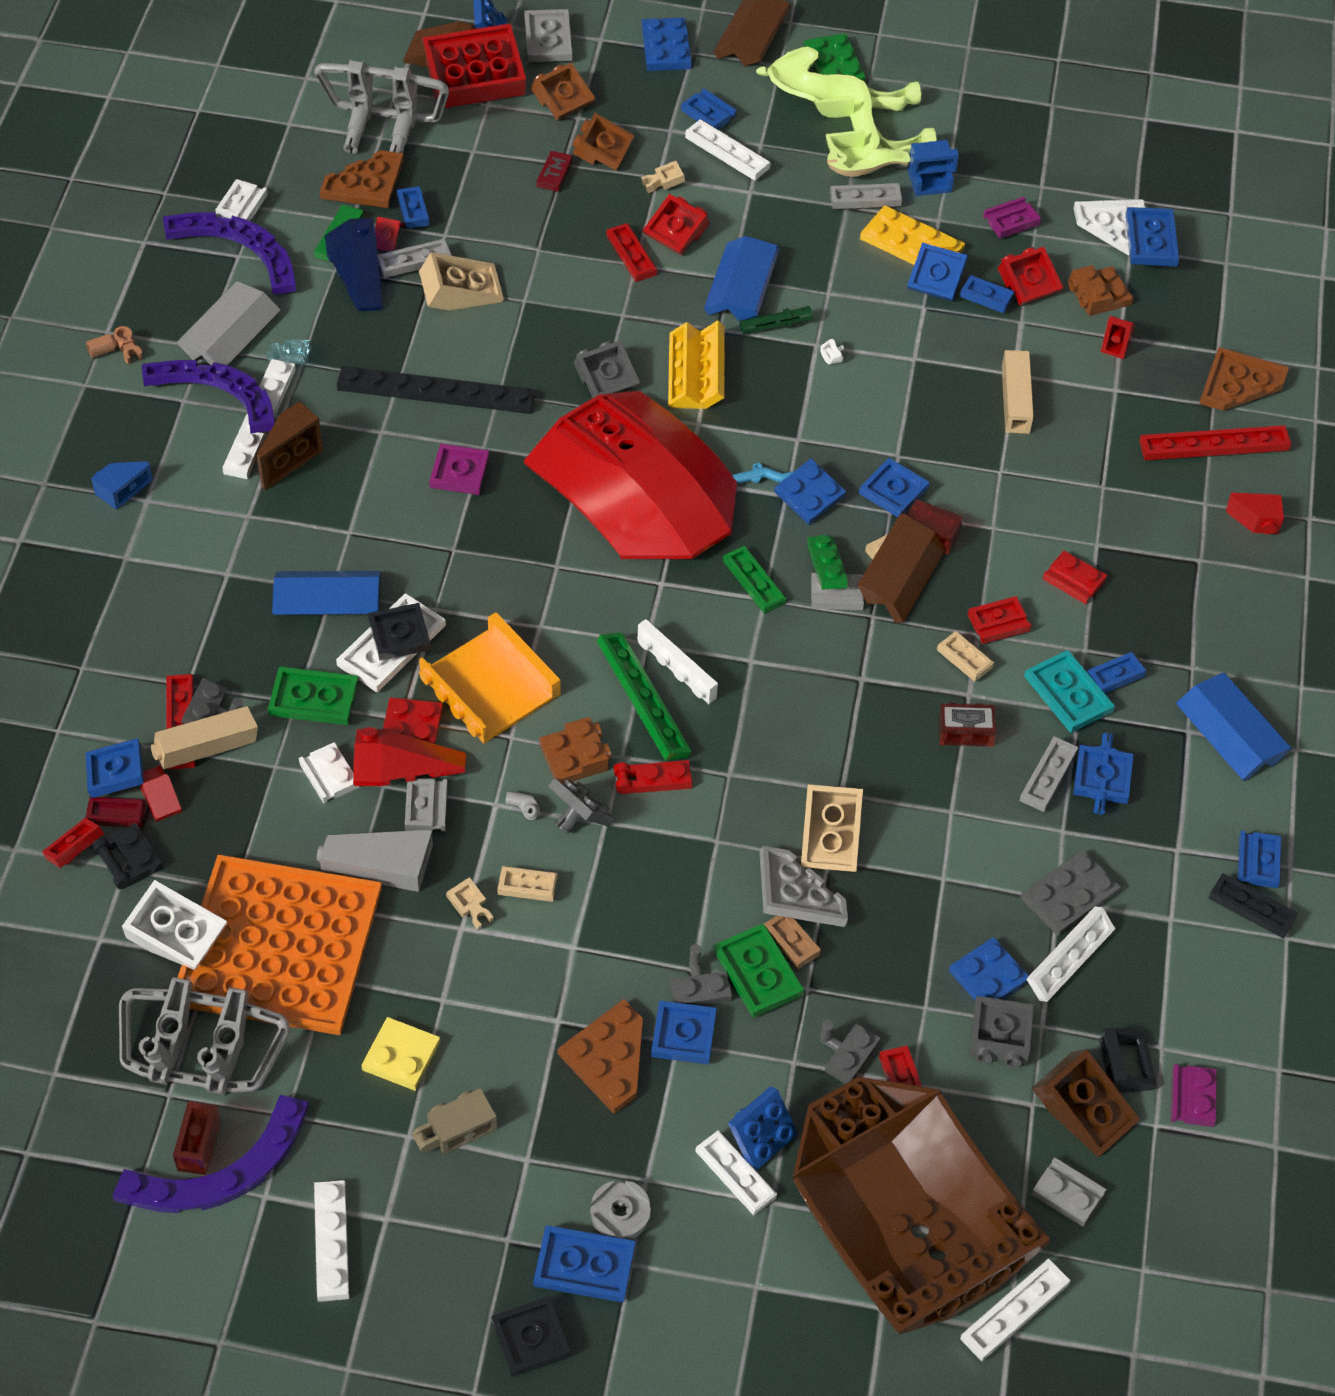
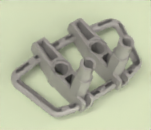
M350 59L349 64L320 63L314 69L315 76L330 102L335 107L352 112L347 138L343 149L348 153L351 152L353 147L352 154L358 152V146L366 123L370 122L372 115L396 118L389 151L403 153L411 128L414 129L416 122L439 121L449 95V88L444 82L412 74L409 68L404 69L395 66L394 70L372 67L367 66L364 61L357 62ZM324 72L347 74L348 95L351 102L338 98ZM372 76L392 79L393 103L396 109L373 106ZM418 85L440 91L433 113L417 112Z
M173 977L169 989L133 988L123 994L119 1002L120 1063L124 1068L142 1077H147L153 1083L168 1085L170 1081L203 1087L209 1093L225 1095L226 1092L256 1091L263 1085L290 1033V1024L284 1015L249 1004V992L243 989L230 987L226 997L192 991L193 983L190 980ZM134 1000L165 1001L160 1017L156 1022L155 1038L152 1037V1040L150 1037L143 1038L139 1044V1050L150 1066L131 1058V1003ZM191 1002L222 1008L217 1027L213 1032L212 1048L210 1050L208 1047L201 1049L197 1057L207 1076L174 1070L184 1039L188 1034L187 1025ZM247 1015L276 1024L278 1032L253 1079L231 1081L240 1050L244 1045ZM170 1023H179L178 1029L174 1033H166V1028ZM234 1032V1041L229 1044H223L222 1039L224 1035Z

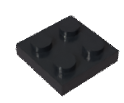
M420 603L368 613V620L379 661L431 650V642Z
M550 1296L491 1316V1321L511 1377L571 1356V1351Z

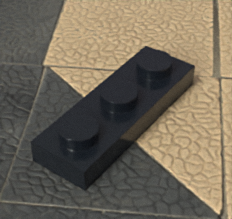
M1222 873L1208 898L1283 939L1298 915L1297 912L1224 873Z

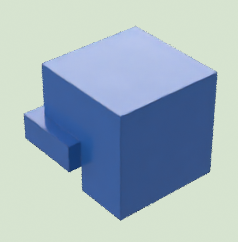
M947 140L911 144L908 174L916 196L952 192L954 180L952 172H956L959 155L957 149H950Z

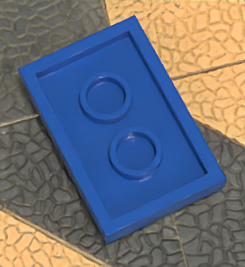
M685 18L642 19L641 27L647 71L691 69Z
M1127 207L1125 217L1130 264L1177 266L1179 255L1173 209Z
M546 1225L533 1287L624 1303L636 1241Z

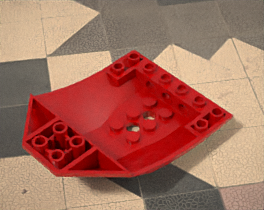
M641 391L597 395L559 418L524 459V464L558 490L596 527L617 551L620 559H693L732 533L737 481L720 458L694 432L672 413ZM623 444L634 445L632 448L627 450L620 448V446Z

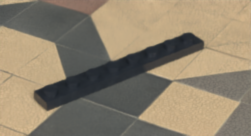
M347 366L341 367L337 381V391L531 414L535 398V389Z

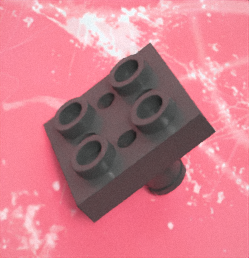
M554 778L548 787L569 805L555 822V825L560 826V829L565 833L569 834L571 832L570 830L581 816L586 821L608 827L615 819L608 812L609 806L600 799L594 800L589 795L591 791L582 783L578 782L575 784L568 778L565 781Z

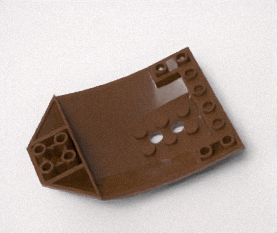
M856 1077L809 1104L794 1168L793 1181L813 1217L836 1252L899 1335L948 1320L999 1289L1050 1243L1049 1237L1011 1194L975 1146L941 1094V1090ZM922 1225L928 1229L929 1233L924 1238H917L911 1233L912 1228ZM942 1251L946 1257L942 1260H934L930 1257V1253Z

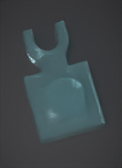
M286 340L285 345L269 343L271 351H266L265 354L268 361H271V359H281V361L293 364H306L312 346L310 340Z

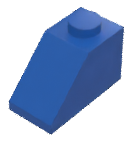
M146 461L110 463L91 478L95 495L116 510L153 481L150 464Z

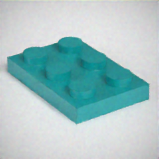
M1069 650L1025 671L1024 677L1070 733L1112 713L1115 705Z

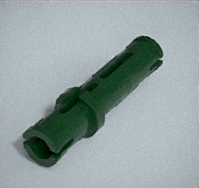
M810 306L793 310L786 308L783 309V312L740 320L739 324L741 333L746 335L782 326L789 328L796 323L812 321L813 315Z

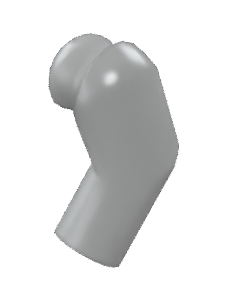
M512 791L507 792L505 804L518 806L523 815L529 820H534L539 816L540 807L532 795Z

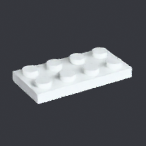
M405 593L390 608L420 602ZM420 603L429 639L431 640L446 626V621L443 617ZM369 628L336 659L339 668L350 675L358 676L360 682L378 692L417 653L379 661L371 628Z

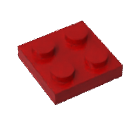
M389 697L383 729L436 744L443 704Z

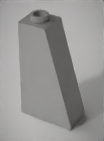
M414 830L327 835L324 846L320 845L318 848L317 862H320L321 872L376 881L381 882L385 886L419 892L433 848L432 831Z

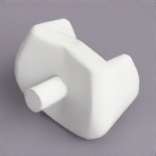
M829 339L821 345L820 352L827 364L831 365L843 361L840 351L844 350V347L842 345L837 347L834 339Z

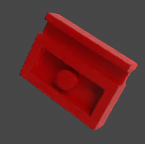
M1063 550L1051 564L1049 570L1045 571L1043 575V580L1084 604L1088 603V600L1095 595L1107 578L1106 574Z
M1017 596L973 607L968 610V617L977 635L980 636L982 644L1029 632L1031 629L1030 622L1028 623L1027 616Z

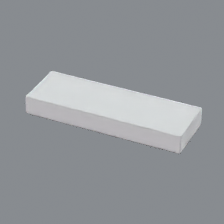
M719 1130L696 1147V1153L753 1215H756L777 1198V1193Z

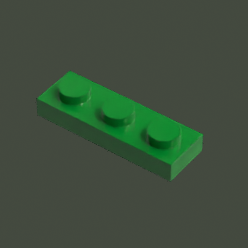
M819 535L808 537L807 547L821 590L847 588L848 579L833 536Z

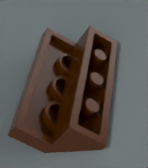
M743 0L713 51L717 59L735 53L744 67L761 61L790 10V3L783 0Z
M900 514L857 585L867 604H885L895 623H904L945 552L936 532L906 514Z

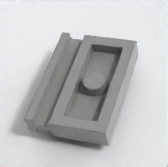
M811 573V609L863 610V595L857 586L863 574H846L848 579L847 588L821 590L817 574Z
M415 779V781L407 782L405 831H433V829L445 831L447 779H443V781Z
M1054 1157L1052 1163L1032 1190L1031 1195L1083 1227L1104 1196L1106 1189Z

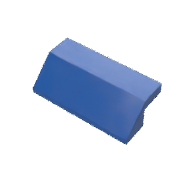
M748 236L727 242L704 310L711 315L729 309L738 321L758 315L780 250L778 245Z
M277 571L274 576L272 615L368 614L379 611L380 571Z
M1224 672L1195 685L1176 703L1244 781H1247L1265 763L1273 767L1292 750V747Z

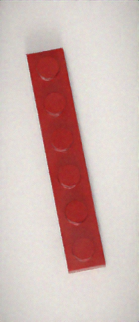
M1285 425L1141 435L1139 440L1144 460L1289 451L1291 446Z

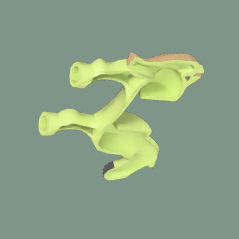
M801 47L787 52L786 55L776 60L769 68L764 66L756 70L757 74L761 76H769L772 82L785 92L813 101L818 111L824 116L833 118L850 116L854 131L826 134L827 145L830 150L827 159L828 165L840 175L857 177L870 174L890 164H900L907 167L911 159L910 150L912 143L937 141L934 128H925L918 136L908 140H887L881 136L874 124L872 109L900 111L907 104H920L921 90L917 81L909 83L905 88L898 91L880 92L867 87L864 81L855 76L841 74L822 75L808 72L818 59V52L810 47Z

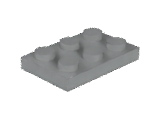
M568 9L524 11L528 62L572 61Z

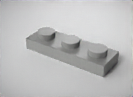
M899 183L830 186L832 209L883 207L884 205L894 207L901 206L902 203Z
M445 239L379 254L376 257L383 277L387 278L419 270L430 252L452 255Z
M1054 736L1024 788L1019 801L1045 812L1076 756L1078 747Z

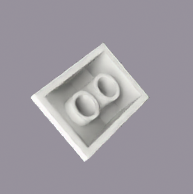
M154 880L122 928L127 939L144 949L196 970L226 926L227 921Z

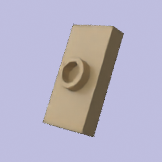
M957 631L938 644L937 651L974 682L993 668L994 662Z
M502 866L498 895L553 902L558 874Z

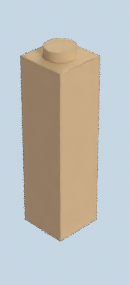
M1005 350L1002 363L1005 433L1030 434L1033 421L1029 351Z
M248 706L155 732L151 751L154 759L160 761L163 769H167L255 743L258 726Z

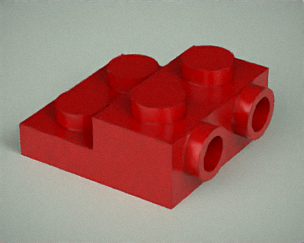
M669 194L644 227L643 233L682 256L693 240L697 242L710 222L707 217L708 214L702 208H694L684 198L680 196L676 198Z
M1031 247L1020 255H1008L1001 260L1002 263L998 267L1006 288H1012L1020 306L1061 292L1064 288L1045 247L1038 249Z

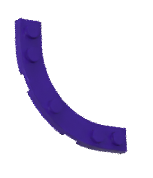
M212 212L163 216L166 240L192 236H214L238 242L252 250L265 264L270 277L273 295L296 292L290 258L286 250L275 241V237L266 229L240 217H218L216 213Z
M172 360L142 364L144 386H159L168 383H199L214 386L232 394L242 403L247 411L250 434L271 431L275 424L273 408L267 392L257 385V381L238 369L215 362L211 366L197 364V360Z
M280 1095L269 1123L255 1145L236 1162L213 1174L193 1179L171 1180L124 1169L112 1195L114 1201L157 1212L180 1213V1210L210 1209L239 1198L265 1180V1176L285 1159L299 1134L309 1108L308 1102Z

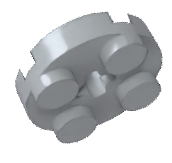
M625 1181V1183L608 1182L602 1185L592 1197L590 1217L593 1226L601 1235L629 1240L639 1236L649 1224L651 1215L649 1197L636 1183ZM617 1205L621 1208L625 1205L627 1207L626 1215H615L614 1207Z

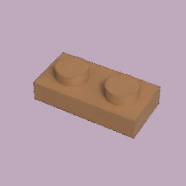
M775 916L764 923L776 945L797 970L820 956L821 949L794 918Z

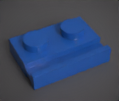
M705 88L701 90V93L694 94L681 104V111L696 121L701 119L717 130L727 124L730 118H735L737 112L736 109Z
M1241 830L1238 846L1237 881L1250 882L1251 885L1278 888L1280 883L1281 836L1257 832L1248 834Z

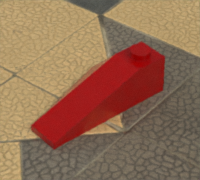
M373 727L357 729L354 746L353 786L390 785V780L405 778L406 782L415 781V777L424 774L434 778L465 773L466 753L385 729H375Z

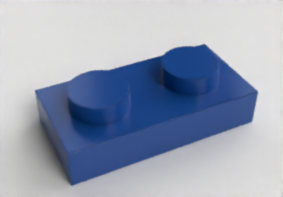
M420 186L397 190V197L406 229L428 226L429 217Z
M970 275L961 290L960 297L1004 313L1013 299L1014 291Z
M1130 652L1089 669L1087 673L1100 689L1107 693L1145 677L1146 670L1133 652Z

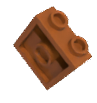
M572 62L565 66L563 64L558 65L552 72L546 75L545 73L538 75L533 80L534 82L531 87L543 107L547 105L556 120L594 103L596 99Z
M594 113L591 120L586 119L580 129L583 135L578 133L572 144L575 147L573 154L592 165L595 160H598L616 171L634 135Z
M1093 265L1071 271L1070 278L1068 279L1069 288L1072 292L1074 291L1080 306L1085 309L1088 316L1132 305L1133 297L1113 266L1096 270Z
M590 717L564 724L565 730L539 738L540 747L554 778L564 781L568 778L571 781H576L608 771V760L612 758L611 751L607 743L602 744L600 741L602 731L599 723H593Z

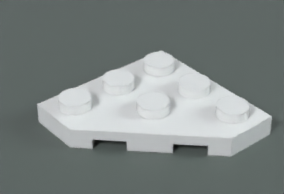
M1143 200L1082 201L1074 203L1073 209L1078 226L1129 255L1125 217L1126 208H1145Z

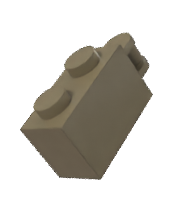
M479 1088L475 1091H466L458 1099L447 1104L441 1103L436 1105L427 1113L428 1123L416 1128L412 1132V1136L421 1153H427L440 1147L443 1155L496 1131L497 1117L482 1089ZM433 1134L434 1137L427 1138L428 1135Z

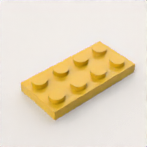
M885 205L863 229L860 235L861 240L913 265L916 262L922 242L962 253L965 243Z

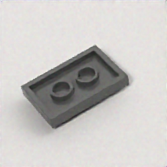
M1082 849L1023 891L1021 899L1059 937L1084 919L1094 907L1102 906L1117 895L1121 887Z

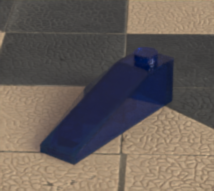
M373 218L348 219L325 235L327 258L334 264L338 277L342 278L345 283L347 292L358 311L382 310Z

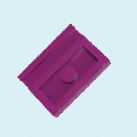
M1025 197L984 210L983 218H987L988 224L1000 239L1040 225L1041 217L1030 203L1027 204L1025 202Z
M1174 1064L1172 1068L1171 1094L1172 1122L1179 1120L1184 1121L1186 1124L1214 1127L1216 1122L1217 1069L1187 1066L1186 1068L1179 1067V1064Z

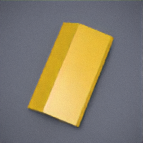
M717 320L702 331H699L686 322L670 332L668 406L671 408L707 409L724 398V324Z

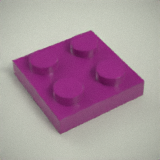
M440 443L429 481L430 488L479 495L489 461V451Z

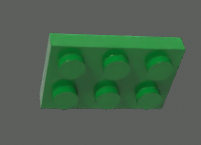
M846 33L804 40L803 47H810L818 52V59L812 66L814 73L822 75H850L865 82V75Z
M279 667L268 707V715L348 725L358 686V676Z
M764 923L713 945V952L723 969L727 972L729 979L752 1018L804 995L803 987Z

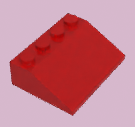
M511 24L423 37L430 78L444 82L449 88L445 108L525 95L526 77ZM432 88L435 102H437L440 91Z

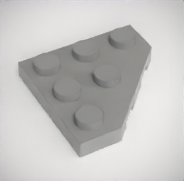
M762 846L760 851L763 913L845 927L848 915L846 899L838 892L833 894L824 886L825 881L812 869L808 868L805 870L797 863V857L791 851Z

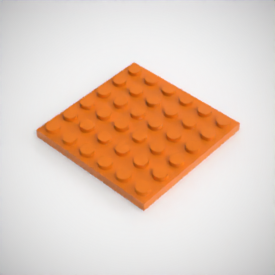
M217 855L201 907L226 920L227 924L197 969L194 970L182 965L178 978L190 980L193 983L192 991L226 997L230 987L247 990L249 992V1004L284 1015L288 1019L290 1027L341 1036L382 891V883ZM192 1002L190 1005L192 1010L220 1015L222 1012L221 1007ZM247 1015V1018H246V1019H249V1020H255V1021H260V1022L271 1023V1022H267V1021H264V1020H261V1019H258V1018H255V1017H252V1016H249V1015Z

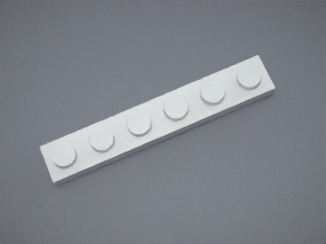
M271 359L259 387L267 392L275 418L296 369L293 363ZM246 414L223 465V474L248 479L257 459V454L268 432L250 434L248 414Z

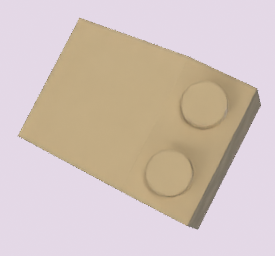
M430 252L419 270L428 307L450 311L501 303L504 300L494 263Z
M808 785L801 866L803 868L856 872L863 789Z

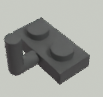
M202 678L181 722L186 724L242 708L243 701L240 698H234L229 710L220 707L227 688Z
M698 944L692 945L689 957L692 976L670 979L673 1002L698 1006L731 1002L732 994L727 972L703 974L701 946Z
M824 1020L821 1027L820 1041L836 1051L825 1066V1072L846 1084L856 1078L880 1044L881 1038L855 1024L842 1042L832 1036L833 1022L831 1020Z

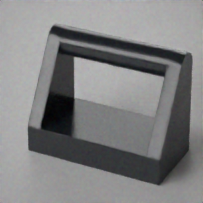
M1115 1027L1104 1028L1099 1044L1106 1075L1120 1093L1156 1089L1157 1083L1145 1034ZM1136 1044L1143 1078L1125 1073L1119 1045Z

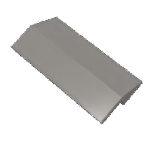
M235 282L176 343L192 360L202 355L210 365L214 362L228 365L280 309L264 292L240 282Z

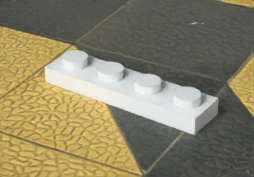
M701 119L685 132V138L753 180H757L770 169V162Z
M645 619L638 624L637 639L643 649H648L655 655L658 662L663 666L666 665L679 681H684L698 698L704 699L708 704L717 699L718 683L649 621Z
M1094 907L1027 978L1039 1001L1047 1002L1115 930L1103 907Z
M345 1180L314 1183L317 1299L318 1302L349 1299Z
M1047 1259L961 1335L960 1339L981 1361L985 1360L1069 1286L1070 1280Z

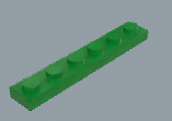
M623 633L600 634L596 642L664 760L688 758L691 753L688 744Z

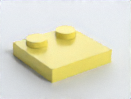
M387 1017L362 1063V1070L416 1091L440 1044V1037Z

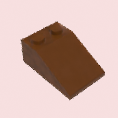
M457 21L417 30L403 61L407 64L428 67L423 37L478 28L474 24Z
M300 401L292 407H288L279 415L257 454L261 486L264 490L323 451L319 418Z
M1087 1049L1071 1052L1032 1087V1090L1047 1110L1097 1157L1101 1156L1140 1120Z

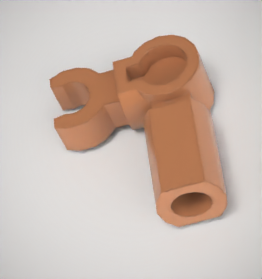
M126 326L116 328L113 335L107 334L86 342L91 358L119 348L123 352L124 361L128 365L131 364V355H137L139 360H143L142 350L136 346L132 330Z

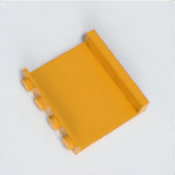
M497 612L488 617L487 631L431 665L423 657L419 659L421 680L426 685L430 684L441 702L445 701L450 706L453 715L458 720L462 719L466 724L470 734L473 737L477 736L483 743L488 742L561 695L560 679Z

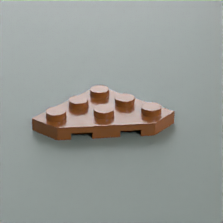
M380 150L373 154V158L364 162L358 160L345 166V170L336 175L333 172L326 175L320 189V199L389 208L404 161L403 153Z
M1218 347L1199 404L1224 411L1281 391L1289 367Z
M625 999L558 1048V1055L613 1114H616L637 1097L643 1018Z

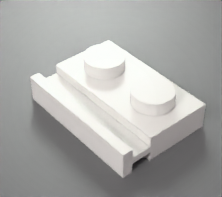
M236 179L216 208V216L226 218L236 216L251 221L268 195L267 188L259 189L257 185Z
M334 742L311 752L310 756L306 758H299L300 766L324 804L327 803L328 799L333 797L336 799L359 788V786H353V772Z

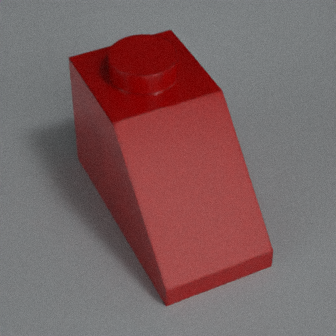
M1109 316L1101 352L1124 359L1132 341L1136 323Z
M1230 493L1226 506V512L1253 533L1279 534L1284 520L1281 495Z

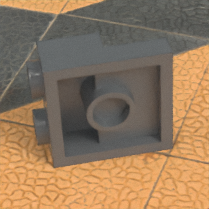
M621 340L614 343L607 341L594 350L590 348L584 349L575 358L574 365L582 383L587 385L592 398L600 394L625 392L640 385V381Z
M976 996L969 1056L975 1057L977 1062L984 1064L995 1060L1004 1062L1010 1068L1027 1065L1030 1054L1034 1005Z

